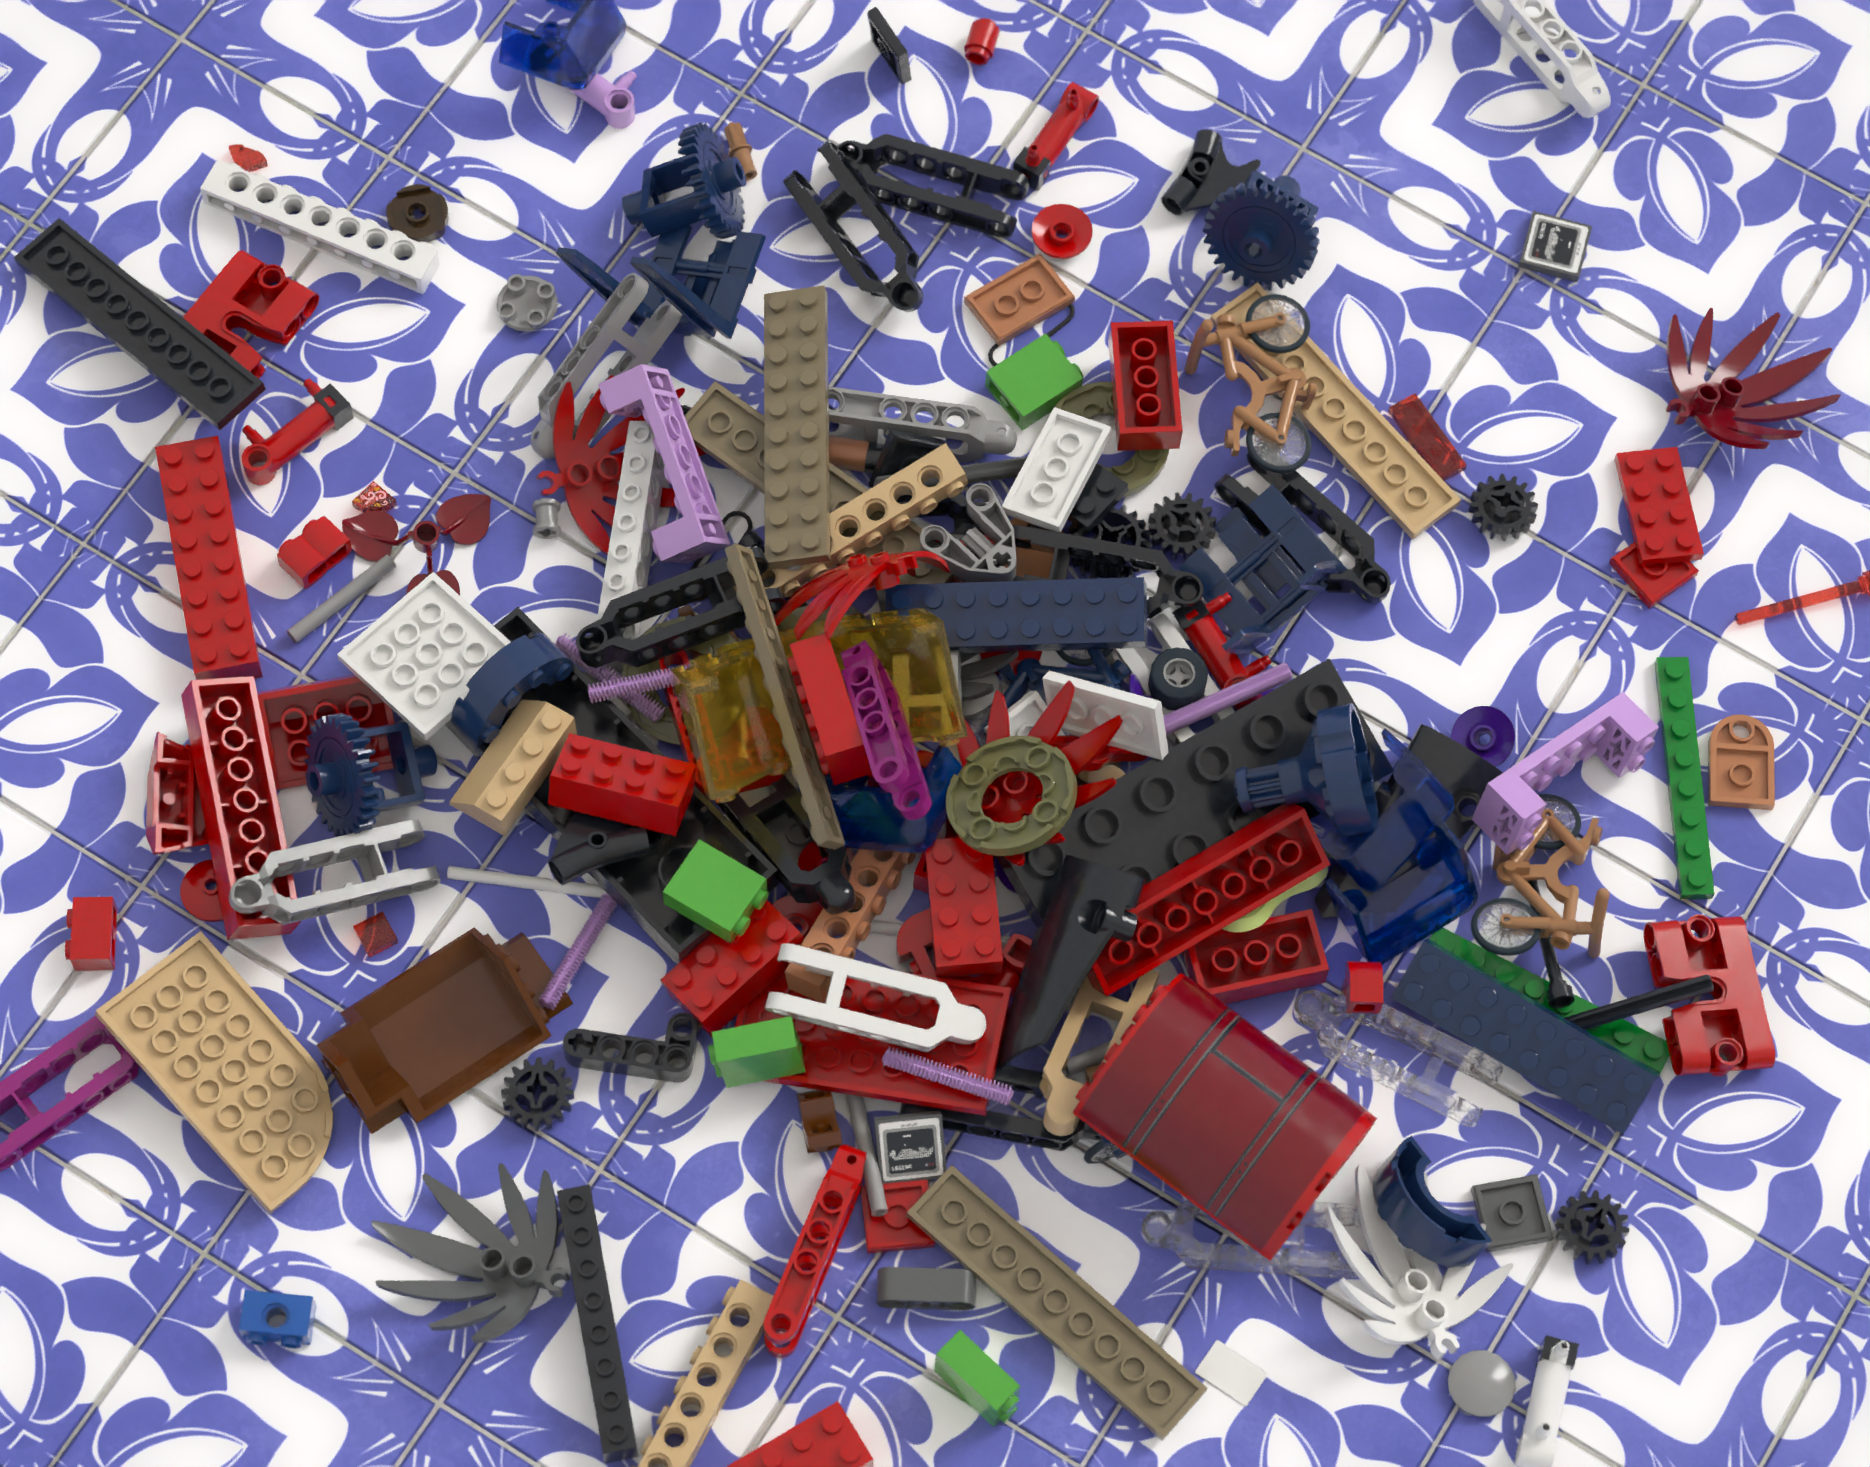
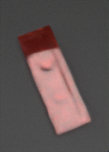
M1416 393L1389 407V414L1416 452L1443 481L1466 469L1467 464Z

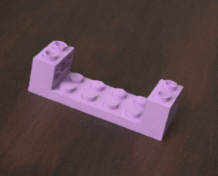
M641 364L599 383L601 391L600 401L609 414L633 418L643 415L646 422L651 426L655 436L653 438L654 447L662 456L665 464V478L672 485L676 495L674 497L675 506L683 515L682 518L651 531L654 540L652 541V547L656 556L663 562L688 564L731 545L668 369Z
M1622 692L1490 781L1483 792L1472 820L1506 855L1517 848L1520 850L1525 849L1533 841L1534 836L1532 834L1543 821L1541 815L1547 805L1535 792L1536 790L1538 792L1543 791L1550 785L1553 778L1558 775L1561 777L1565 776L1572 770L1575 763L1580 760L1585 762L1594 754L1618 778L1629 771L1635 773L1646 762L1644 756L1654 746L1655 741L1653 738L1659 726Z

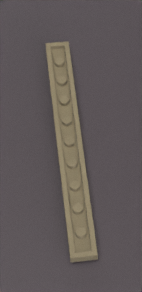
M735 543L725 548L728 558L727 568L735 580L737 587L736 597L743 606L746 615L745 625L752 635L756 647L754 654L757 661L761 664L765 676L763 679L764 686L770 693L774 705L773 715L780 724L783 733L782 743L785 750L789 753L793 765L791 772L802 794L801 804L809 816L811 823L810 833L818 846L836 850L846 844L752 549Z

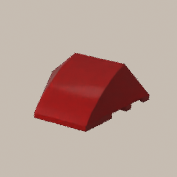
M160 732L156 733L147 776L146 838L153 855L209 844L191 746L188 744L183 746L167 739V735Z

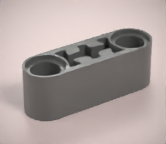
M884 1267L878 1269L877 1305L880 1307L929 1310H971L975 1308L976 1276L971 1270Z

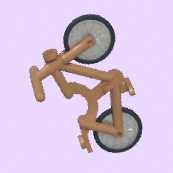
M1271 294L1253 302L1247 311L1245 322L1239 325H1235V317L1233 315L1222 314L1217 317V330L1210 333L1213 329V322L1209 319L1203 320L1190 346L1184 368L1185 372L1189 375L1196 372L1203 347L1215 344L1220 345L1227 379L1229 381H1235L1237 378L1243 379L1250 387L1252 395L1247 407L1239 405L1234 408L1231 415V429H1226L1225 448H1231V456H1238L1240 451V430L1242 428L1247 432L1246 446L1248 453L1260 467L1274 473H1288L1299 469L1308 460L1312 444L1307 429L1299 420L1292 417L1296 401H1302V409L1309 410L1316 395L1317 384L1309 383L1307 389L1302 390L1306 384V376L1302 370L1286 368L1248 340L1252 339L1259 347L1272 353L1292 352L1301 347L1309 336L1310 320L1307 312L1296 300L1285 295ZM1233 346L1278 377L1261 381L1250 367L1243 362L1235 360ZM1284 391L1279 413H1269L1260 417L1256 416L1263 406L1265 396Z
M1538 794L1547 805L1541 815L1543 821L1532 834L1534 836L1533 841L1525 849L1520 850L1517 848L1514 853L1511 852L1508 855L1496 845L1493 871H1496V877L1501 883L1506 886L1512 885L1542 917H1538L1530 906L1512 898L1492 899L1482 904L1474 912L1471 920L1473 937L1481 947L1491 953L1502 956H1514L1531 949L1539 938H1549V936H1552L1550 939L1551 944L1557 949L1565 950L1569 948L1573 936L1589 935L1588 955L1594 959L1598 958L1601 954L1602 934L1609 891L1606 888H1600L1596 892L1591 922L1577 921L1576 912L1579 889L1575 885H1562L1557 874L1561 865L1567 861H1572L1575 865H1582L1585 862L1590 846L1599 845L1603 828L1598 826L1599 819L1592 818L1586 835L1578 841L1576 838L1581 829V818L1574 805L1556 795ZM1537 849H1559L1551 855L1546 864L1530 865V862H1528ZM1529 880H1545L1548 890L1555 899L1564 904L1562 917L1528 883Z

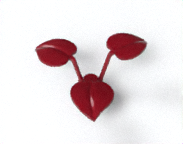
M466 494L445 501L436 513V521L439 526L431 521H421L415 526L414 531H408L407 535L398 540H395L399 532L397 522L390 514L378 510L367 511L357 516L343 519L342 529L343 533L351 541L352 550L359 557L370 562H377L386 554L390 556L392 546H400L412 539L414 547L426 554L428 574L414 576L407 586L406 594H408L434 572L432 551L438 546L439 535L447 536L450 534L452 540L460 545H472L483 539L489 528L491 497L482 494ZM441 570L435 573L460 595L459 582L452 572Z

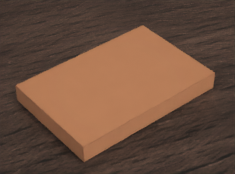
M1041 253L964 297L966 306L998 346L1075 302L1073 293Z

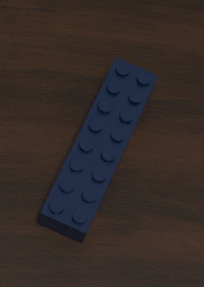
M1144 577L903 584L886 589V649L891 655L910 652L911 655L942 654L943 650H959L960 653L1010 652L1018 649L1019 652L1147 648V584Z
M1430 939L1423 941L1391 996L1395 1001L1621 1134H1624L1659 1075L1658 1072Z

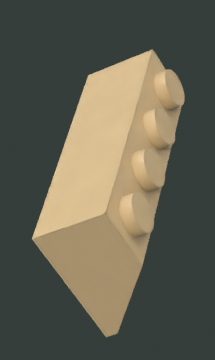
M521 700L501 728L498 736L488 746L449 804L505 836L556 764L569 733L577 734L575 717L546 701Z

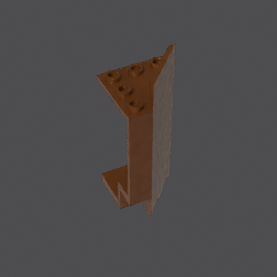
M474 927L340 1012L347 1026L316 1046L324 1058L321 1062L333 1074L339 1084V1088L352 1107L357 1109L370 1133L373 1134L404 1113H407L417 1124L552 1036L546 1024L550 1023L549 1019L571 1006L573 1002L564 990L565 993H562V997L560 996L561 1000H558L559 1003H556L554 1010L539 1005L538 1002H540L541 994H544L543 991H545L547 984H550L549 981L554 976L525 934L521 932L501 945L500 943L495 944L488 933L483 935Z

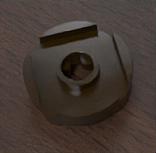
M421 184L401 188L396 192V197L393 198L391 203L389 201L386 209L390 230H398L408 238L419 243L421 241L430 242L441 238L445 233L449 220L448 206L445 198L440 193L438 195L436 192L431 191V187ZM420 209V212L423 214L426 213L420 219L410 217L414 215V210Z

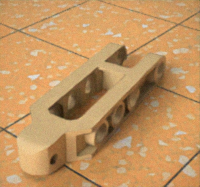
M1152 969L1139 977L1128 1002L1110 995L1106 997L1092 987L1086 976L1045 1064L1043 1078L1039 1086L1047 1101L1043 1124L1050 1133L1058 1136H1067L1075 1130L1080 1120L1072 1112L1079 1103L1075 1096L1084 1084L1066 1078L1062 1069H1066L1073 1044H1077L1085 1018L1088 1019L1092 1011L1119 1022L1106 1051L1107 1053L1114 1043L1120 1045L1122 1042L1120 1038L1131 1023L1136 1024L1132 1021V1018L1143 1004H1149L1148 1000L1156 988L1160 972Z

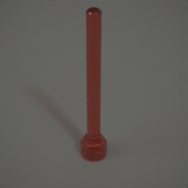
M1870 570L1864 571L1862 576L1857 577L1856 581L1736 613V624L1739 626L1859 592L1870 596Z

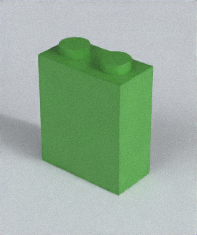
M1045 333L986 371L985 387L1023 431L1051 413L1065 395L1081 387L1084 376L1079 366L1075 363L1071 364L1065 357L1062 346L1057 341H1052Z
M700 839L663 890L665 905L729 943H732L737 935L742 936L751 922L750 915L755 908L760 910L769 896L767 892V879Z
M792 1016L712 1032L714 1044L708 1045L711 1064L715 1067L717 1078L723 1077L727 1088L806 1072L801 1041Z
M961 1330L936 1353L934 1372L993 1427L1000 1420L1006 1423L1018 1410L1016 1405L1020 1401L1018 1398L1020 1385Z

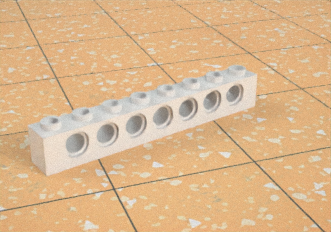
M217 159L200 188L204 204L421 294L425 293L440 266L438 250L431 244L424 241L419 243L408 238L398 230L390 231L381 227L374 220H364L356 217L345 208H335L327 205L316 196L308 197L298 193L296 189L289 185L281 186L270 181L269 178L262 174H252L233 162L226 163ZM237 189H244L241 192H234ZM265 200H272L269 203H262ZM293 211H299V213L295 215L289 214ZM322 222L327 223L324 226H316L317 224ZM347 234H354V236L349 238L344 237ZM375 245H381V246H382L381 248H378V249H372V248H371V247H373V246H375ZM401 257H410L407 260H399Z
M629 421L597 620L602 618L610 600L647 587L653 550L652 541H654L651 531L655 530L657 525L665 464L662 456L654 447L653 438L655 436L651 426L646 421ZM641 622L626 627L623 633L624 638H631V640L638 638ZM614 661L607 666V669L611 666L609 671L614 669V671L623 672L624 663Z

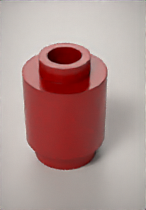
M981 18L971 23L964 46L965 58L969 62L976 65H985L993 57L1000 34V29L994 21L988 18Z

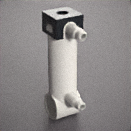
M1547 1335L1542 1340L1536 1361V1374L1514 1466L1552 1467L1571 1371L1575 1366L1579 1344Z

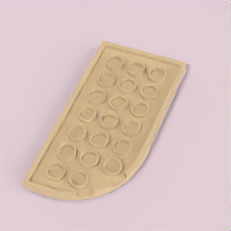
M201 931L96 1010V1017L269 1214L293 1197L313 1177L326 1154L333 1126V1111L328 1092L329 1088L324 1075L311 1055Z

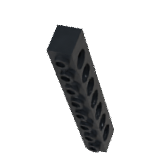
M589 1184L557 1190L604 1463L637 1458L639 1456L591 1186Z

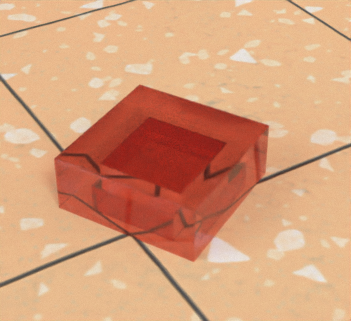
M383 911L353 926L354 932L368 957L398 943V939Z

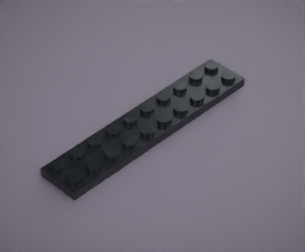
M60 218L13 257L18 266L217 429H223L266 390L261 380Z

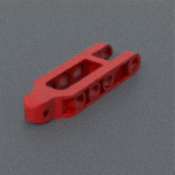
M847 1144L841 1145L822 1180L765 1315L764 1344L768 1353L774 1357L785 1358L790 1356L799 1344L854 1212L862 1186L864 1163L867 1158V1152ZM789 1341H791L789 1345L784 1348H778L773 1345V1343L781 1345L783 1343H788Z

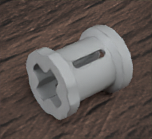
M542 498L534 501L532 508L536 512V525L533 526V535L542 539L558 537L561 534V527L558 525V512L561 510L560 502L551 498Z

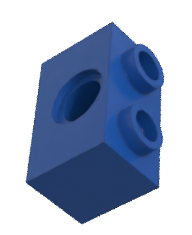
M245 1290L239 1324V1332L242 1339H247L246 1342L259 1346L267 1345V1341L281 1342V1346L292 1349L301 1348L302 1344L311 1345L317 1306L314 1297ZM275 1315H284L286 1317L284 1324L279 1327L269 1326V1321Z

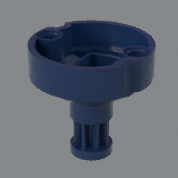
M1350 703L1318 710L1317 719L1313 722L1300 755L1281 759L1278 761V764L1253 769H1248L1246 766L1236 768L1234 794L1245 814L1255 812L1256 808L1284 802L1287 805L1309 802L1337 830L1339 829L1343 837L1377 831L1378 806L1374 790V778L1364 732L1355 706Z

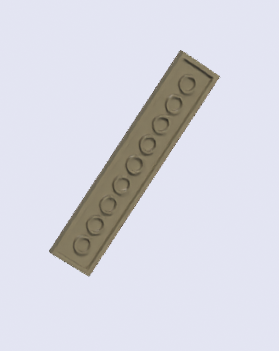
M825 285L764 294L765 557L769 563L768 569L830 561L828 303Z
M714 381L685 415L694 444L764 494V415ZM829 462L831 513L868 491V489ZM876 511L871 514L869 519L873 521L880 520L885 513ZM910 520V523L905 528L899 531L892 530L883 536L880 543L870 548L866 546L856 552V555L865 554L866 557H870L887 551L888 554L920 551V534L923 528ZM848 528L843 532L842 536L852 537L858 529ZM917 560L919 567L915 568L916 576H911L908 573L899 575L901 582L898 585L949 583L954 575L941 569L926 568V562Z
M953 1165L940 1176L907 1212L906 1217L965 1269L973 1271L981 1283L1161 1441L1169 1435L1207 1392L1208 1388Z

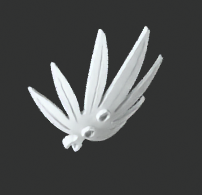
M1359 1164L1355 1169V1187L1359 1216L1368 1247L1382 1276L1357 1246L1330 1207L1326 1210L1325 1215L1334 1239L1350 1267L1368 1289L1385 1304L1357 1289L1343 1278L1339 1280L1338 1284L1360 1309L1375 1319L1380 1320L1365 1319L1361 1323L1362 1327L1376 1339L1389 1344L1405 1345L1427 1337L1431 1343L1430 1351L1437 1360L1441 1359L1446 1353L1442 1345L1448 1349L1450 1354H1454L1460 1347L1459 1342L1453 1335L1447 1333L1446 1330L1458 1325L1478 1311L1501 1286L1513 1269L1514 1264L1508 1263L1484 1276L1468 1288L1458 1300H1455V1297L1469 1277L1475 1261L1469 1266L1447 1268L1439 1291H1436L1435 1262L1409 1249L1413 1269L1410 1268L1396 1234L1377 1212L1378 1206L1374 1197L1373 1186L1364 1167ZM1424 1172L1425 1183L1429 1189L1427 1174ZM1481 1224V1227H1482V1228L1484 1229V1231H1485V1230H1486V1224Z

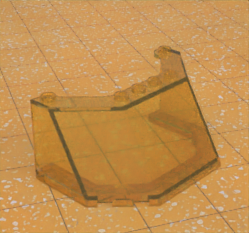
M925 608L909 610V616L898 615L897 610L874 612L871 614L872 619H861L860 614L843 616L830 638L842 678V670L845 669L841 657L842 651L866 640L888 672L899 694L913 742H940L941 747L958 744L960 742L959 738L968 736L944 621ZM825 621L812 623L798 641L824 634ZM794 628L779 631L786 658L793 656L790 644L798 642L794 634ZM753 638L716 648L717 655L711 657V653H706L689 661L690 668L686 670L684 665L670 669L705 795L710 800L715 799L716 803L731 801L735 799V794L741 788L768 774L771 776L784 774L789 771L788 767L793 766L789 753L785 750L782 743L783 733L780 724L773 715L774 705L770 693L764 686L763 679L765 676L762 666L754 654L756 647Z

